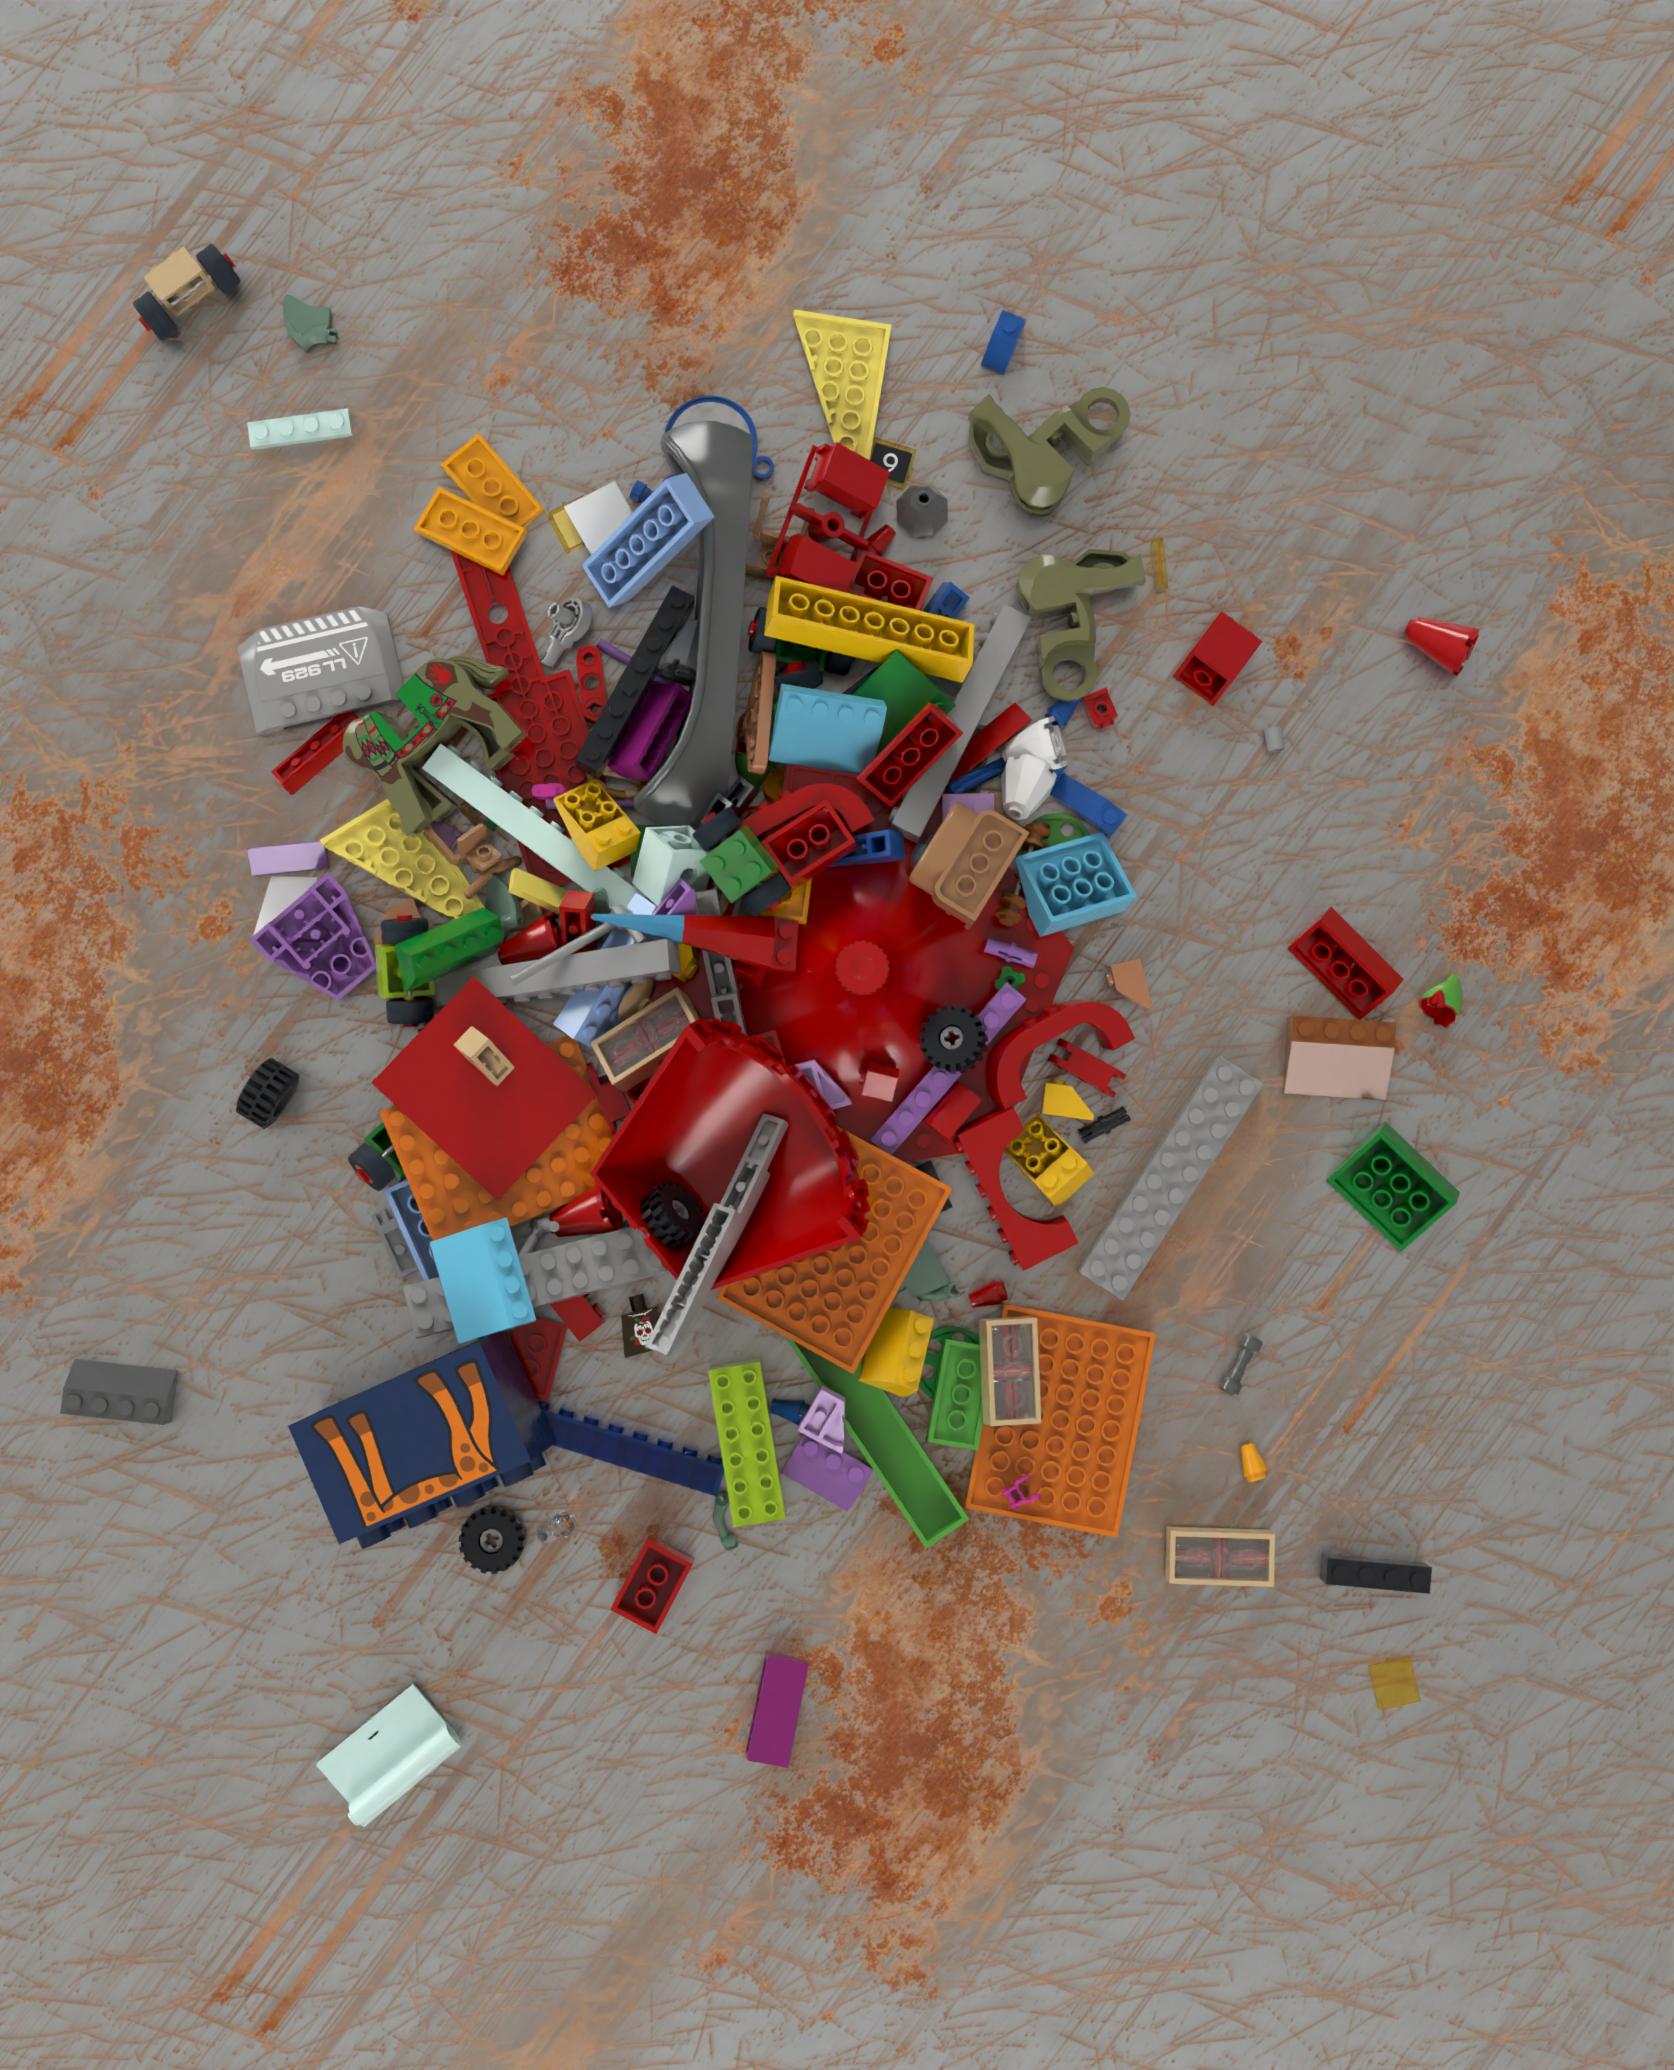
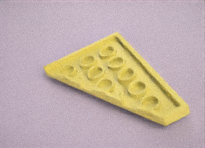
M794 309V321L833 443L838 442L870 460L892 325Z
M388 799L320 840L326 849L450 920H455L484 907L477 895L472 899L465 898L464 892L470 884L458 866L450 864L437 848L423 836L424 831L420 832L415 838L405 835L402 831L399 814Z

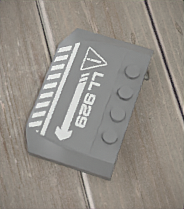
M357 606L262 628L237 647L258 735L283 730V727L376 705L386 706L402 702L395 694L404 685L389 617L386 612Z

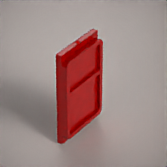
M786 764L782 793L790 788L795 792L812 784L828 783L839 785L852 791L866 803L867 787L857 780L858 774ZM808 809V810L802 812L801 814H799V815H797V816H795V817H793V818H798L799 816H801L802 814L806 813V812L809 811L810 809Z

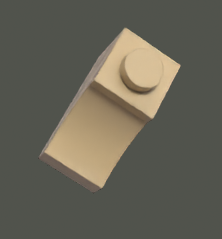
M473 1026L454 1044L460 1053L496 1086L515 1068L498 1048Z

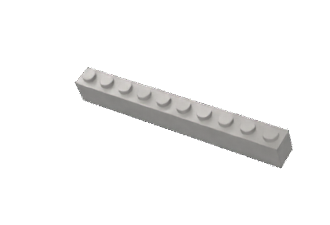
M1006 604L1003 605L1000 612L995 610L989 623L993 625L990 633L984 632L978 644L982 648L978 655L973 653V665L968 676H966L963 683L958 682L956 689L960 691L957 697L951 696L956 706L948 715L963 731V734L901 797L903 802L900 808L895 806L888 819L892 822L890 830L903 833L904 838L916 844L918 843L1032 617Z
M663 939L570 954L515 986L509 976L538 960L447 974L434 980L436 1007L443 1008L468 982L469 978L473 976L503 1005L507 1004V1000L528 1002L530 997L537 996L538 999L552 998L553 993L561 992V995L576 994L578 989H584L587 992L598 991L600 986L608 985V988H618L624 986L623 982L631 981L632 984L647 983L649 978H655V980L659 981L669 980L671 975L681 974L678 942Z

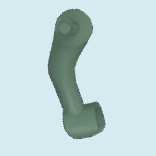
M719 1492L715 1497L713 1522L719 1533L722 1545L729 1551L737 1548L738 1542L734 1533L728 1534L724 1522V1515L729 1505L728 1493Z

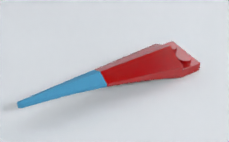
M591 915V918L596 921L669 939L767 971L794 974L796 971L799 921L774 918V916Z

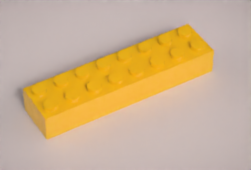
M776 576L768 594L764 636L882 664L895 650H898L925 674L963 683L973 665L975 624Z

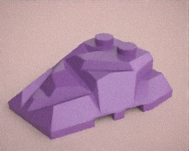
M329 872L249 939L266 959L289 970L288 972L301 977L312 986L337 1000H340L376 969L375 958L361 929L349 897L343 887Z

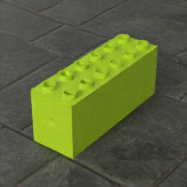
M762 1357L711 1365L708 1374L733 1528L786 1519L787 1509Z

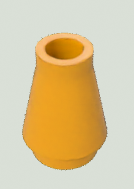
M1255 1443L1241 1446L1243 1475L1247 1478L1248 1483L1267 1478L1266 1471L1268 1468L1259 1454Z

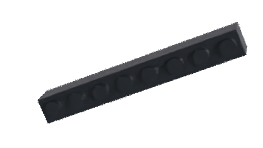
M673 585L671 586L575 758L577 769L599 780L659 672L657 665L682 624L687 622L695 607V596Z

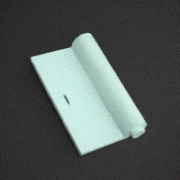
M413 1683L318 1761L316 1766L348 1801L350 1811L348 1817L351 1822L356 1826L361 1825L365 1827L462 1747L463 1744L454 1729Z

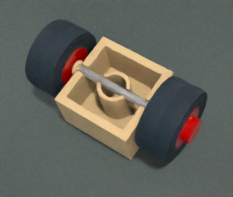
M209 244L204 250L196 254L197 260L206 270L205 272H203L183 246L181 249L173 250L161 264L152 266L143 277L163 304L161 306L149 291L132 304L141 315L138 319L148 332L152 329L161 341H164L178 330L176 324L167 313L170 312L174 318L180 315L215 288L210 282L212 279L224 294L241 282L238 275L232 269L235 267L232 260L226 253L222 255L213 244Z

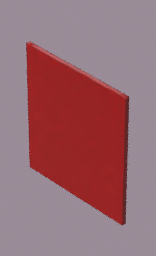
M474 976L469 978L460 991L371 1082L497 1201L502 1198L508 1189L598 1095ZM471 1026L486 1036L515 1067L498 1086L494 1085L454 1046Z

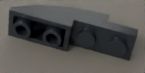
M739 776L725 796L719 792L716 794L701 821L712 812L717 815L726 807H730L740 819L760 790L742 776ZM700 821V823H699L697 829H699L702 825H704L701 821ZM718 842L713 847L717 848L721 843Z

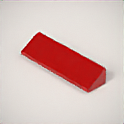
M1014 703L970 739L949 783L967 775L1029 725L1032 721L1029 715Z
M354 711L338 714L273 769L271 773L290 795H293L344 752L343 736L345 730L351 722L359 719Z

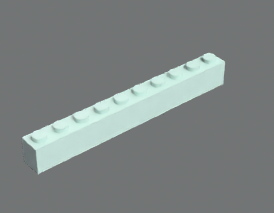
M440 743L422 767L425 772L588 893L601 887L605 888L611 910L618 904H622L626 909L636 892L648 899L634 884L631 885L624 880L626 875L616 867L610 870L605 866L594 871L579 853L573 839H569L562 834L564 829L554 821L548 824L542 819L544 816L542 812L534 806L528 809L521 803L524 799L511 790L509 794L501 789L503 783L492 775L489 778L480 773L482 768L472 760H469L468 763L460 758L462 753L449 744L446 748Z

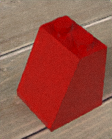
M1221 611L1174 673L1173 677L1214 706L1262 641Z

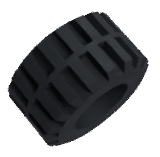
M273 1058L267 1059L255 1070L244 1086L237 1101L236 1112L262 1129L269 1127L278 1119L293 1097L298 1086L299 1074Z

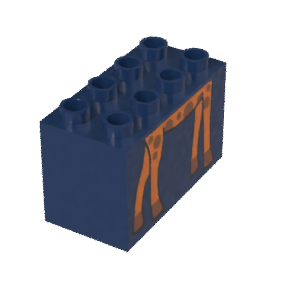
M507 1330L492 1334L482 1340L480 1339L324 1408L288 1426L338 1544L357 1537L361 1549L392 1536L391 1533L406 1525L410 1529L437 1517L439 1512L453 1506L450 1496H452L456 1508L485 1496L487 1491L500 1485L496 1477L498 1475L504 1487L530 1477L534 1474L533 1471L547 1465L542 1453L556 1443Z

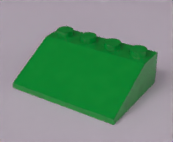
M895 650L853 694L854 696L884 700L887 706L883 731L875 758L929 702L936 704L946 714L956 706L946 690L898 650Z
M1386 1121L1373 1131L1327 1179L1344 1198L1401 1252L1457 1204L1460 1194L1446 1178Z

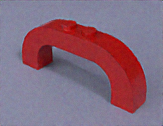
M818 783L805 786L795 792L790 788L779 794L780 800L770 804L769 801L758 805L755 807L757 812L742 821V824L735 829L733 834L747 825L757 838L787 820L815 807L825 799L829 801L835 812L840 816L850 834L875 820L867 805L852 791L835 784Z
M1072 1000L1059 1005L1053 1004L1043 1009V1014L1024 1019L1021 1022V1026L1010 1031L999 1041L989 1060L987 1084L995 1107L1007 1110L1027 1099L1020 1082L1019 1069L1023 1058L1031 1050L1079 1024L1087 1023L1095 1030L1102 1047L1114 1051L1135 1039L1129 1024L1112 1007L1087 1000Z

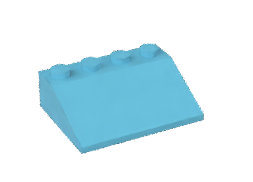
M781 684L768 761L859 775L875 759L883 731L887 706L884 700Z
M1103 832L1016 857L1028 913L1040 937L1124 912L1137 897Z
M507 1217L430 1242L459 1344L536 1322Z

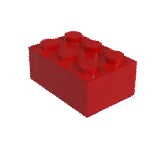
M649 1535L610 1610L657 1634L695 1559Z

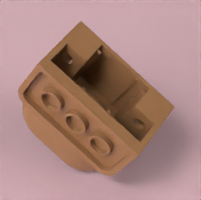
M957 802L952 806L909 877V881L929 893L933 902L938 907L945 910L949 916L953 915L966 923L964 927L969 929L976 921L1030 832L996 811L984 810L978 814L962 803Z

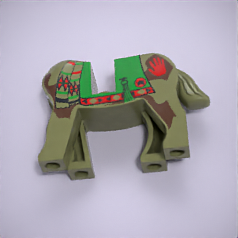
M473 656L432 659L423 664L395 693L422 725L413 727L406 734L392 717L375 711L354 720L345 730L343 736L345 757L352 765L378 776L389 802L399 814L402 831L406 836L415 838L433 821L443 822L459 807L424 776L418 768L428 761L440 743L446 746L461 726L470 730L478 739L483 750L485 764L490 770L498 772L516 756L513 749L528 734L503 705L491 700L484 693V688L494 689L508 676L509 671L507 668L489 664Z

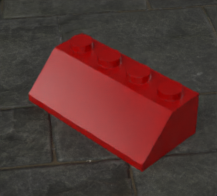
M929 702L856 778L888 806L892 807L963 734V731L940 707Z
M1332 907L1319 916L1288 947L1359 1020L1392 995L1404 980Z

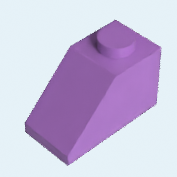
M680 878L651 915H696L695 890L685 880Z

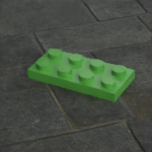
M944 1338L926 1442L978 1451L983 1425L980 1345Z

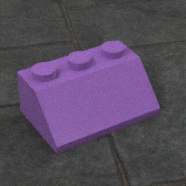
M802 1434L780 1473L848 1512L872 1474L873 1468L869 1463L845 1449L840 1454Z

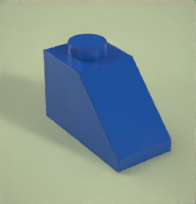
M1002 310L991 335L981 366L1004 375L1024 330L1026 319Z

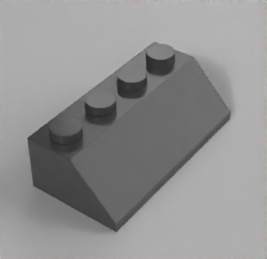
M74 1359L63 1387L60 1414L159 1425L172 1422L178 1370Z

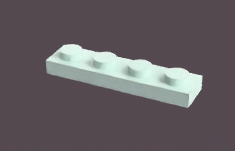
M348 409L247 422L252 450L353 436L350 411Z

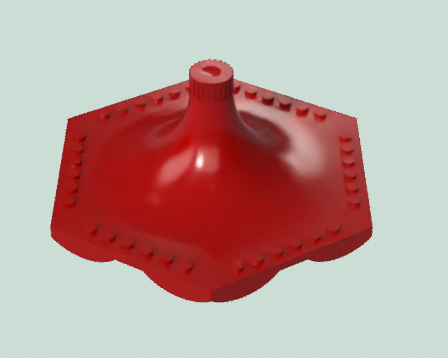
M945 788L943 794H948V792L946 791V788ZM867 789L865 804L875 821L851 833L852 836L890 830L892 822L888 819L894 807L900 808L903 799L900 798L890 807ZM942 796L918 843L916 844L904 838V860L828 867L812 877L806 924H799L795 973L768 971L761 983L762 987L760 990L744 985L739 992L747 1035L749 1037L752 1035L756 1036L776 1029L788 1067L815 1059L850 1097L852 1102L851 1105L832 1109L838 1117L833 1121L835 1125L877 1148L879 1147L870 1140L871 1137L933 1067L923 1055L924 1052L920 1049L919 1043H922V1040L919 1039V1032L923 1033L924 1029L921 1026L923 1022L927 1023L929 1021L927 1016L930 1013L934 1016L937 1013L936 1009L941 1007L944 1010L946 1005H952L954 1008H957V1005L962 1006L977 1016L999 991L995 987V981L1001 977L1002 968L1009 966L1017 974H1024L1025 981L1020 984L1018 992L1026 1000L987 1044V1052L982 1053L983 1060L981 1062L977 1060L974 1063L976 1065L974 1069L967 1068V1072L962 1073L956 1080L982 1100L961 1126L997 1109L992 1101L987 1084V1070L992 1052L1006 1034L1022 1025L1021 1022L1031 1016L1037 1017L1044 1013L1043 1009L1052 1005L1074 946L1062 931L1040 937L1029 916L1027 905L1024 909L1018 910V914L1021 916L1020 923L1006 926L999 922L995 913L997 909L1004 906L1000 900L1001 896L1005 893L1013 894L1019 878L1010 866L1007 868L976 921L969 929L964 927L966 923L953 915L949 916L945 910L938 907L933 902L929 893L909 881L912 871L943 822ZM750 806L746 809L745 812L751 811L745 819L757 812L755 810L757 806ZM765 833L757 837L760 843L765 839ZM711 876L709 877L706 890L715 887ZM1021 885L1018 896L1025 900L1023 888ZM719 888L717 893L720 901L723 892ZM737 899L733 903H729L723 916L732 915ZM990 936L1009 944L1014 942L1017 943L1016 946L1037 952L1038 956L1033 969L1013 961L1008 963L1005 962L1004 958L985 953L984 949L988 937ZM671 975L669 980H658L650 1000L652 1003L671 991L668 989V985L675 977L674 975ZM1008 979V984H1012V980ZM696 1009L700 1019L705 1018L706 1022L710 1020V1018ZM954 1032L950 1033L951 1036L946 1042L951 1044L955 1042L959 1036H956ZM1034 1049L1021 1062L1019 1069L1020 1082H1022ZM869 1061L900 1069L892 1102L862 1095L863 1085L859 1084L862 1069H868ZM922 1120L892 1156L907 1162L961 1153H959L953 1139L957 1138L955 1133L949 1140H945Z

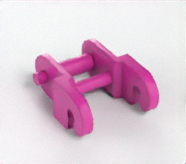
M560 783L536 784L531 790L535 798L540 800L554 799L560 796L559 793L562 795L567 792Z
M1028 1473L1014 1480L1015 1484L1011 1487L1003 1488L1004 1491L1001 1495L1006 1494L1011 1503L1009 1509L1015 1508L1017 1510L1020 1504L1024 1502L1029 1504L1041 1496L1038 1492L1033 1497L1026 1498L1021 1492L1019 1483L1030 1477ZM1016 1489L1021 1498L1017 1502L1011 1494V1491Z

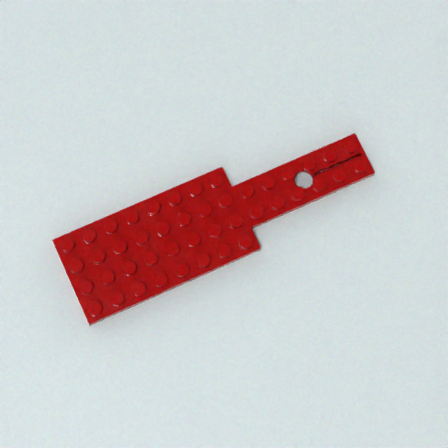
M450 550L485 660L489 664L505 667L509 671L508 676L495 687L496 693L487 695V697L503 705L528 734L513 749L516 756L498 772H495L497 780L503 783L501 789L508 794L511 790L524 799L521 802L528 809L531 806L537 808L544 814L542 817L544 821L548 824L554 821L564 829L562 834L571 839L572 837L558 809H546V800L535 798L531 791L532 787L536 784L560 783L568 792L589 782L585 772L577 769L575 758L590 731L571 672L568 669L545 677L510 567L507 568L504 575H501ZM502 605L507 609L508 617L503 623L495 624L489 620L488 613L493 606ZM601 775L599 779L607 785L604 775ZM517 840L527 873L559 887L574 883ZM628 855L606 867L612 870L613 867L620 868L631 864V857Z

